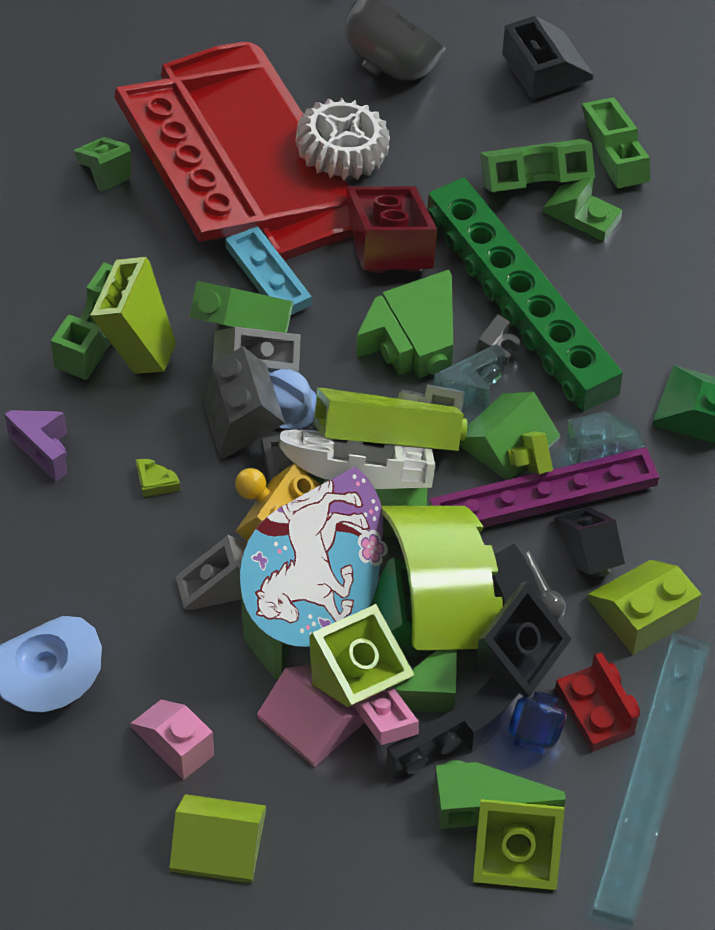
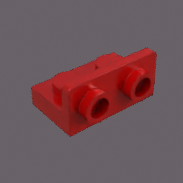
M602 652L593 656L592 666L556 680L555 689L591 752L635 735L638 717H640L638 703L631 694H626L621 685V676L617 667L613 663H608Z

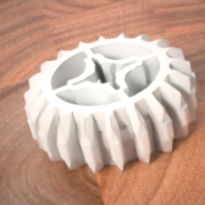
M341 97L339 102H333L328 98L325 104L316 102L313 108H307L305 114L298 122L295 141L299 157L306 160V166H315L317 174L327 172L329 178L334 175L341 176L344 181L347 176H352L358 180L361 174L370 176L374 169H379L388 154L390 136L389 130L386 127V121L379 118V112H370L368 105L358 106L356 100L352 103L344 102Z

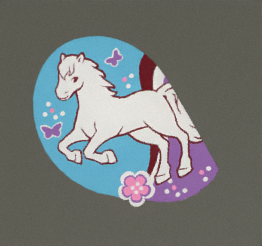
M353 467L278 508L259 524L248 540L240 567V587L243 602L250 617L257 626L267 635L280 642L293 646L309 647V635L368 608L373 600L378 585L382 556L387 554L388 548L385 542L382 541L383 515L381 502L369 479L358 468Z

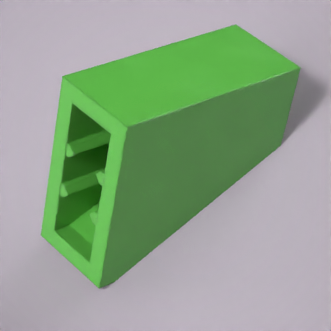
M446 270L383 292V298L413 347L412 368L418 379L430 374H439L445 369L452 367L453 308L452 274L450 271Z
M197 281L189 317L232 327L287 333L294 302Z

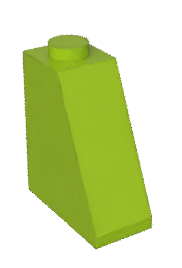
M147 257L116 260L90 316L134 374L164 372L175 348L176 341L150 261Z

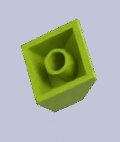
M650 559L587 594V599L631 654L634 655L696 620L702 594L679 566Z

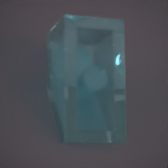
M606 411L569 419L565 446L573 464L646 447L636 424Z

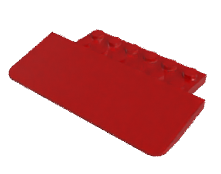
M237 42L215 46L163 64L160 74L163 80L116 87L114 95L116 102L199 242L232 236L259 227L285 261L353 236L346 188L350 187L349 184L338 175L329 178L327 172L317 174L315 166H306V160L299 157L295 139L298 122L304 114L263 50L256 44Z

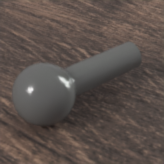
M531 551L523 553L535 576L541 600L554 617L559 619L566 609L563 596L556 591L550 590Z

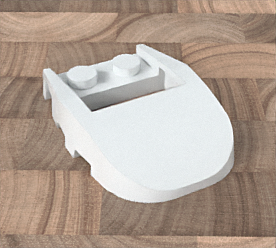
M286 430L280 433L279 446L283 453L300 468L325 480H331L356 467L369 479L374 489L432 487L435 470L432 448L384 444V447L363 444L362 441H335L330 438H324L319 431Z

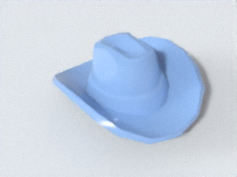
M62 616L0 644V697L4 701L25 711L47 712L62 708L80 698L92 686L101 670L102 646L95 628L81 617Z

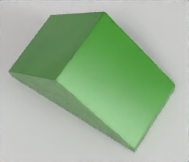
M457 649L436 650L412 670L414 673L413 677L393 686L411 711L448 713L455 709Z

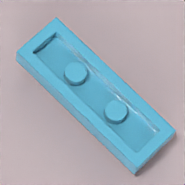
M259 227L225 239L226 249L260 294L293 301L291 315L312 306V296Z

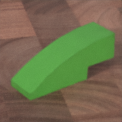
M615 97L582 103V111L600 159L616 188L650 182V157L638 142V128Z

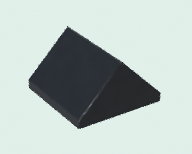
M527 581L521 582L479 638L476 661L477 670L524 697L531 696L571 641V637Z

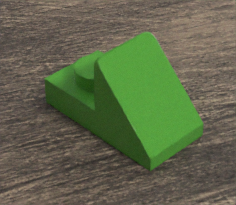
M102 137L73 150L77 162L90 167L100 192L128 181L131 177V150L129 144Z
M593 177L560 185L543 207V213L599 240L605 241L621 220L622 209L592 196Z
M381 295L375 297L357 334L356 356L362 357L381 350L387 364L392 363L398 375H402L412 371L413 347Z

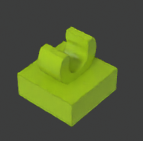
M533 431L521 434L523 447L507 450L510 465H515L516 467L527 465L529 472L537 474L553 471L546 433Z

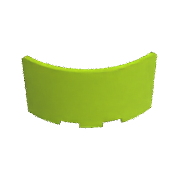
M381 506L382 515L389 521L399 540L408 572L412 603V646L416 650L478 649L479 638L503 608L502 597H495L492 575L497 574L498 568L492 545H484L479 532H482L483 529L482 523L466 506Z

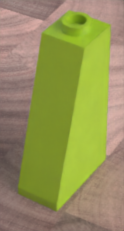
M317 387L313 425L324 438L459 451L460 440L464 441L467 434V419L463 418L464 413L453 406Z

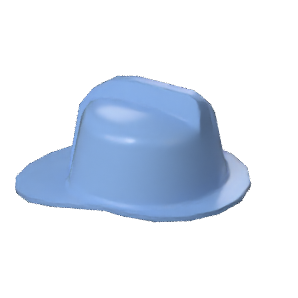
M291 369L269 372L285 424L278 428L283 430H299L308 427L313 423L316 394L310 389L307 380L300 373Z

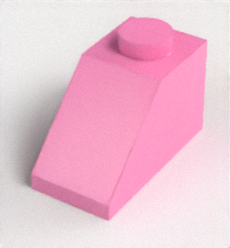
M161 699L130 723L131 728L183 780L214 756L213 731L186 705Z

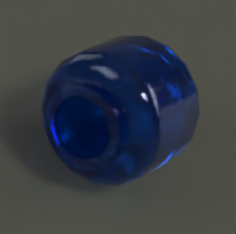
M535 690L533 697L523 696L517 700L508 727L509 734L515 738L514 744L516 746L540 754H544L546 749H552L557 746L567 718L566 711L556 705L557 697Z

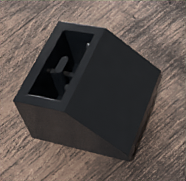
M537 16L505 25L502 55L532 100L593 80V73L562 29Z

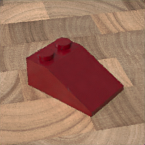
M416 186L346 188L356 255L363 270L373 273H384L390 269H402L406 272L416 273L422 271V269H434L437 228Z

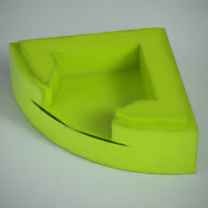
M135 459L143 497L181 491L179 479L173 470L156 464L151 459Z

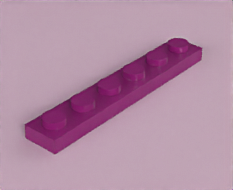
M647 447L556 468L550 472L535 473L430 498L429 506H466L477 516L484 528L658 486L659 475Z

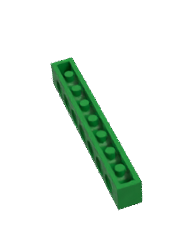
M462 177L429 192L427 210L436 228L444 237L447 247L451 252L458 254L468 274L472 277L475 276L481 283L487 298L490 301L494 300L502 310L504 318L510 321L509 325H514L519 331L525 346L530 351L534 350L542 360L545 371L550 376L554 375L561 384L567 399L571 402L574 401L581 411L585 412L620 395L623 371L468 180Z

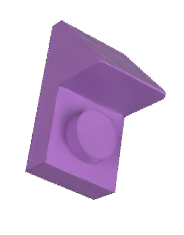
M10 410L5 414L8 437L55 482L68 474L65 458L67 451L59 441L67 433L65 415L62 412Z

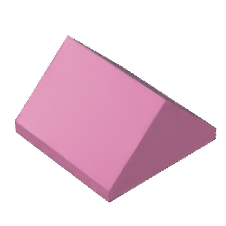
M311 664L285 668L257 713L259 720L313 767H316L365 723L353 705L347 707L312 685Z

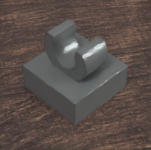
M497 314L479 338L473 360L485 367L493 357L502 365L509 363L511 354L503 350V348H509L517 352L521 342L518 337L507 334L510 321Z

